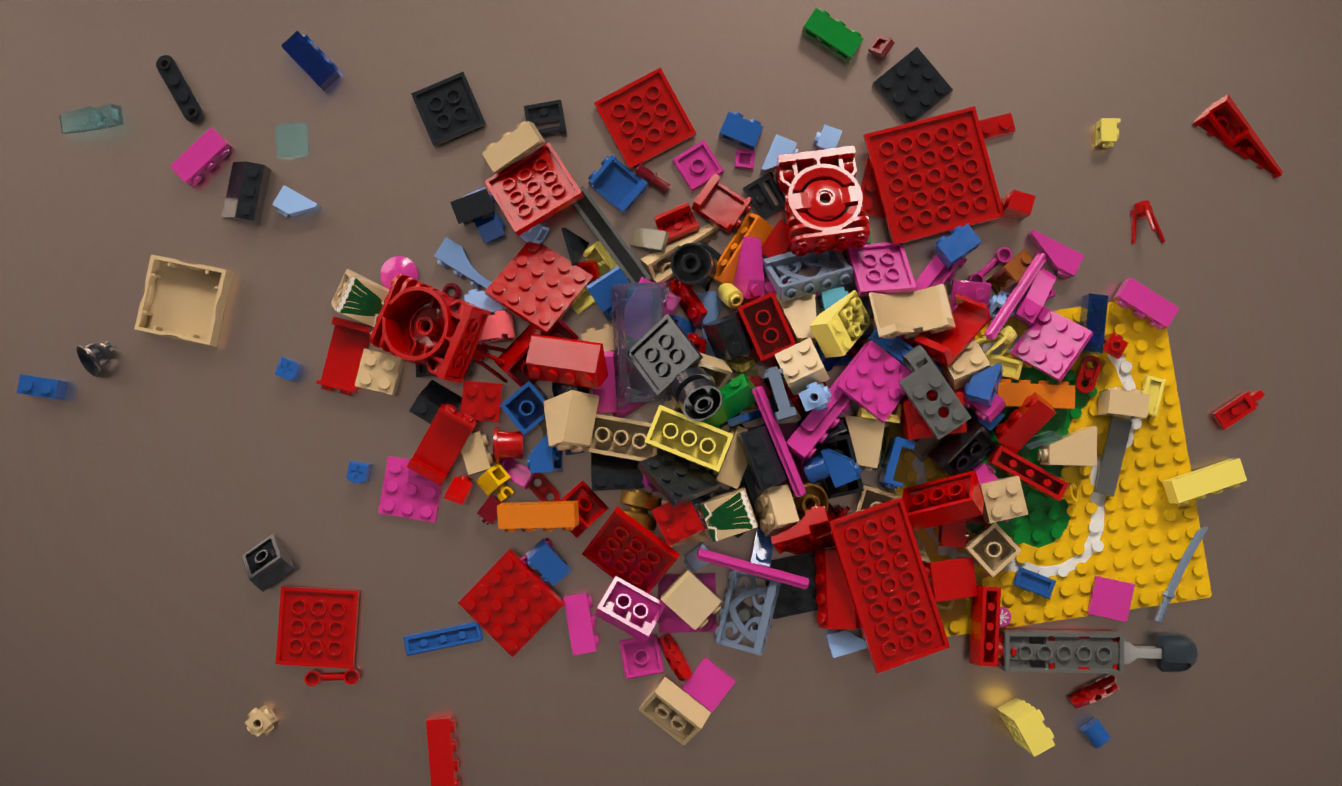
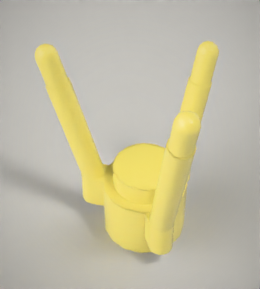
M1009 325L1004 329L1002 328L997 336L998 342L984 353L985 356L1001 344L1005 346L998 355L1003 356L1018 337L1015 330ZM986 336L978 339L977 342L980 343L987 340Z

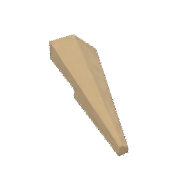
M711 222L699 230L666 245L665 252L657 250L641 258L642 266L652 278L651 282L667 289L671 280H678L671 270V258L676 249L686 243L700 244L701 241H704L708 244L712 239L715 240L718 237L717 233L721 228Z

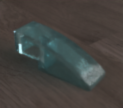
M112 103L99 107L89 106L59 114L61 132L64 134L101 130L124 125L121 106Z

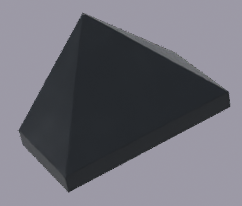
M561 228L572 265H577L589 242L567 228Z

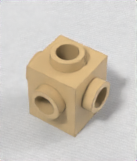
M263 706L260 709L254 708L247 715L249 719L244 723L247 725V730L252 735L258 737L263 733L266 736L275 728L273 724L278 719L270 708Z

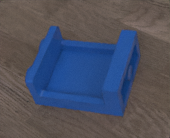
M612 154L611 157L607 156L602 161V167L598 171L592 172L588 178L590 180L588 183L593 190L624 215L648 188V183L643 178L640 179Z
M900 437L890 438L878 481L883 483L882 487L897 490V487H903L904 483L894 481L893 477L901 449H914V441Z

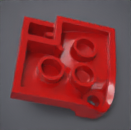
M817 505L805 511L806 515L796 525L771 537L772 544L779 554L783 552L807 554L814 552L816 549L835 546L828 527L830 519L824 506Z

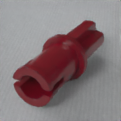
M642 164L635 170L636 175L643 178L649 183V186L652 185L664 195L667 190L661 185L668 189L671 184L659 177L658 173H653Z

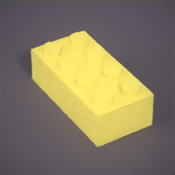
M659 405L645 443L719 472L733 434L701 421L691 420L684 414Z
M1017 697L996 708L1014 742L1033 757L1055 746L1052 740L1055 737L1050 728H1046L1042 721L1045 719L1039 709L1036 710L1034 706L1031 707L1029 703Z

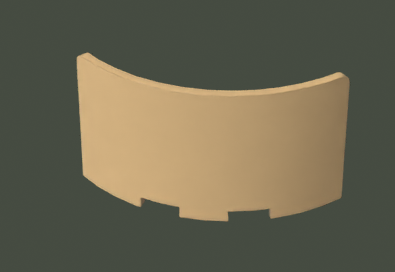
M944 284L907 293H869L878 334L881 338L895 339L899 335H904V338L917 337L921 332L931 331V334L956 327Z

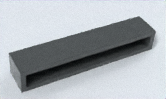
M580 187L584 197L572 203V206L620 267L634 290L641 277L652 281L648 272L585 187Z

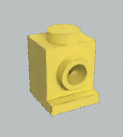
M1101 118L1096 122V145H1102V148L1114 147V143L1119 138V128H1117V125L1121 122V119Z

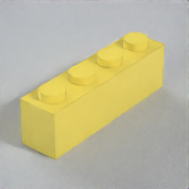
M1236 458L1164 480L1162 483L1168 502L1177 503L1178 506L1188 504L1189 500L1193 498L1195 500L1206 498L1208 493L1212 495L1221 493L1223 488L1226 487L1229 489L1239 487L1240 483L1247 481L1240 458Z

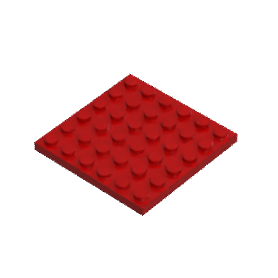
M975 106L864 134L865 145L893 246L949 232L959 225L963 227L968 223L969 226L1005 217Z

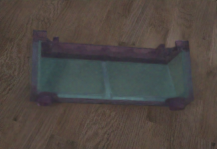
M666 282L626 283L611 286L616 402L634 403L672 400L671 388L661 397L657 396L626 354L633 345L664 317V302L666 298H669V288L666 287Z

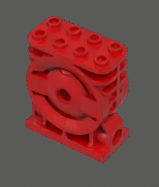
M854 146L778 155L775 175L779 183V189L786 193L784 208L792 254L800 257L808 253L822 254L831 250L843 251L846 248L860 249L868 242L870 229L867 227L868 219L865 217L866 210L863 207L862 191L855 179L857 167L854 158L856 153ZM821 200H826L829 203H822ZM849 207L847 212L842 217H840L843 214L845 208Z
M398 274L392 279L388 295L384 298V305L377 316V322L369 336L370 344L411 363L426 365L428 372L437 375L442 380L462 383L491 311L460 299L455 300L433 286L410 276Z

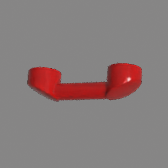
M349 669L344 673H321L318 670H312L305 674L304 681L311 687L318 685L321 681L344 680L348 685H353L359 681L360 674L356 669Z

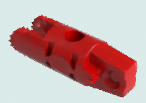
M670 633L661 636L658 642L671 670H673L680 681L691 679L692 673L676 641Z
M1110 675L1082 688L1069 697L1071 704L1075 709H1078L1117 692L1119 688L1116 685V678L1114 675Z

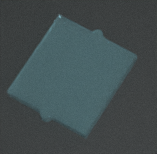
M289 122V124L275 125L278 158L292 157L295 159L300 156H309L307 122Z
M1050 430L1033 436L1023 448L1026 447L1031 450L1060 440L1062 436L1058 432Z

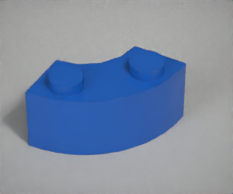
M485 187L480 188V189H478V190H476V191H473V192H471V193H469V194H467V195H470V194H472V193H475V192H478V191H480V190H483V189H485ZM489 192L493 203H495L492 193ZM493 211V215L482 219L481 216L474 218L475 225L484 243L505 234L502 227L506 225L502 216H497L496 211Z

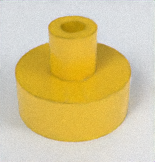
M1074 483L1069 484L1061 498L1065 499L1069 504L1076 503L1079 500L1078 489Z

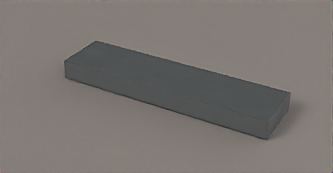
M1111 417L1093 492L1114 497L1132 422Z

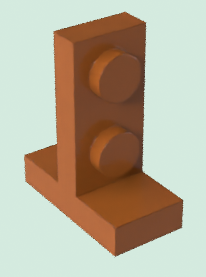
M1024 248L999 271L988 278L986 282L991 283V288L996 294L1000 290L1005 291L1022 278L1021 276L1034 258Z

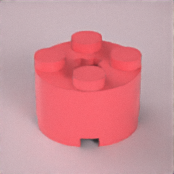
M495 311V315H489L478 343H485V340H489L491 343L515 340V325L512 313Z

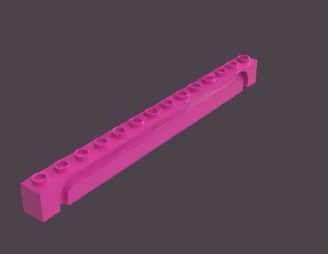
M936 255L915 281L917 287L915 291L944 284L946 281L950 283L956 275L955 269L957 267L961 269L968 259L964 257L947 269ZM899 335V336H898V337H900L902 340L905 339V338H904V335ZM869 340L829 388L832 397H830L831 402L826 403L827 408L817 412L813 409L786 442L789 451L802 461L806 457L810 459L817 450L814 446L818 442L822 444L829 435L826 431L830 427L834 428L840 421L838 416L842 412L846 413L852 406L850 403L852 399L836 386L870 342Z

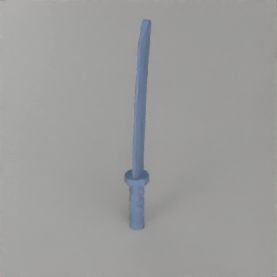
M1207 526L1199 529L1188 545L1166 591L1162 592L1163 600L1154 621L1162 624L1171 599L1175 598L1174 592L1208 530Z

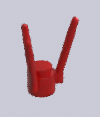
M1145 200L1135 203V209L1131 210L1132 244L1136 243L1137 216H1139V219L1147 218L1151 230H1156L1162 243H1165V238L1153 213L1150 201Z
M485 343L477 344L472 356L475 359L474 362L483 366L504 383H507V379L482 361H486L489 358L505 364V360L489 354V350L504 352L506 349L490 346Z

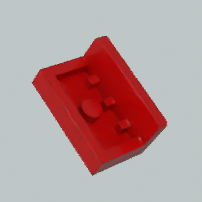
M688 202L654 217L657 229L669 233L667 244L700 229Z

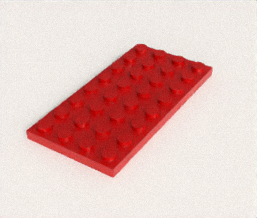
M902 497L829 521L828 527L875 673L879 674L950 648Z

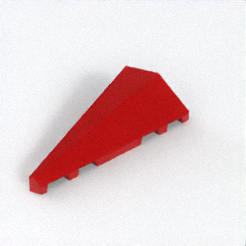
M1229 94L1211 104L1193 122L1196 127L1203 128L1207 131V134L1220 139L1224 145L1247 160L1250 159L1257 163L1258 167L1266 169L1275 178L1282 175L1283 171Z

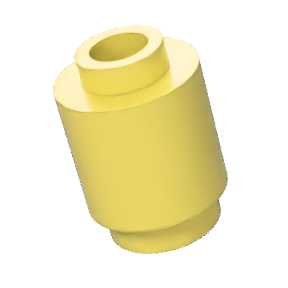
M723 283L718 288L719 299L729 308L734 309L742 304L744 296L734 285Z

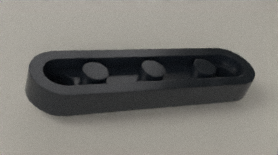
M169 55L159 57L156 62L157 70L183 116L192 124L202 122L205 112L177 62ZM165 62H168V65L166 67H163V64ZM195 110V114L191 116V111Z

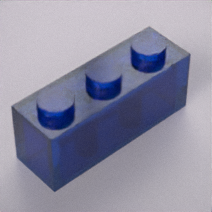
M297 30L281 47L325 91L340 77L337 72L339 68L331 60L327 62L323 58L326 56L319 47L314 48L311 45L313 41L306 33L301 35Z
M1089 293L1082 298L1080 325L1093 332V336L1081 352L1083 354L1098 355L1103 353L1109 297L1107 295Z

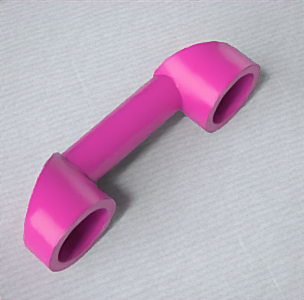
M1007 247L997 249L994 253V258L978 273L970 274L968 281L984 282V276L997 264L1006 263L1012 259V251Z

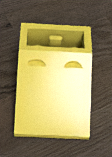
M854 290L820 313L809 327L825 357L829 358L844 356L872 321L859 295Z

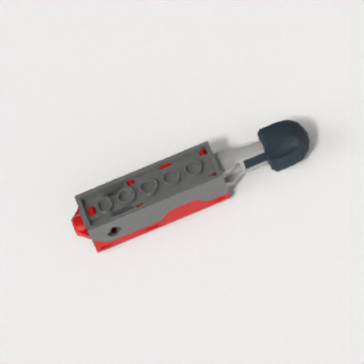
M999 629L998 663L999 668L1005 672L1124 674V664H1130L1136 658L1156 659L1157 668L1161 672H1183L1191 668L1196 663L1198 651L1192 639L1179 633H1160L1156 637L1154 646H1133L1130 642L1124 640L1123 633L1117 631Z

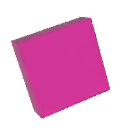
M737 149L734 169L753 171L756 151Z

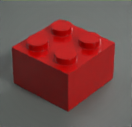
M464 380L461 414L466 413L472 416L474 421L501 423L502 408L500 405L503 403L505 385Z
M691 501L676 507L667 502L651 510L668 546L704 530Z

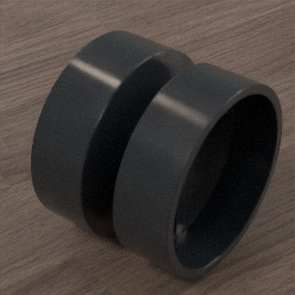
M686 243L678 247L673 253L671 270L674 276L686 285L702 287L713 280L717 271V263L713 254L703 246L696 243Z
M691 367L681 371L671 384V393L685 416L691 420H705L714 415L721 406L722 394L709 374L702 368Z

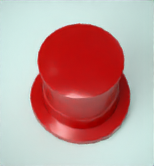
M495 427L493 433L494 462L498 463L499 459L505 458L522 459L524 448L522 432L498 431V427Z

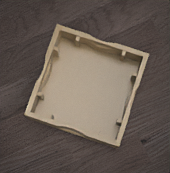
M151 254L145 279V292L140 302L134 330L217 347L233 273L225 269L201 264H188L176 259Z

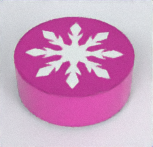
M1000 607L999 627H1004L1010 623L1011 613L1008 609Z

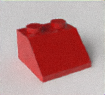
M583 480L560 500L578 501L579 525L574 527V530H570L576 538L609 509Z

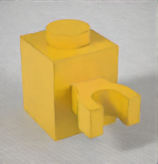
M499 462L476 480L487 496L495 491L501 502L514 493L510 487L504 484L511 477Z

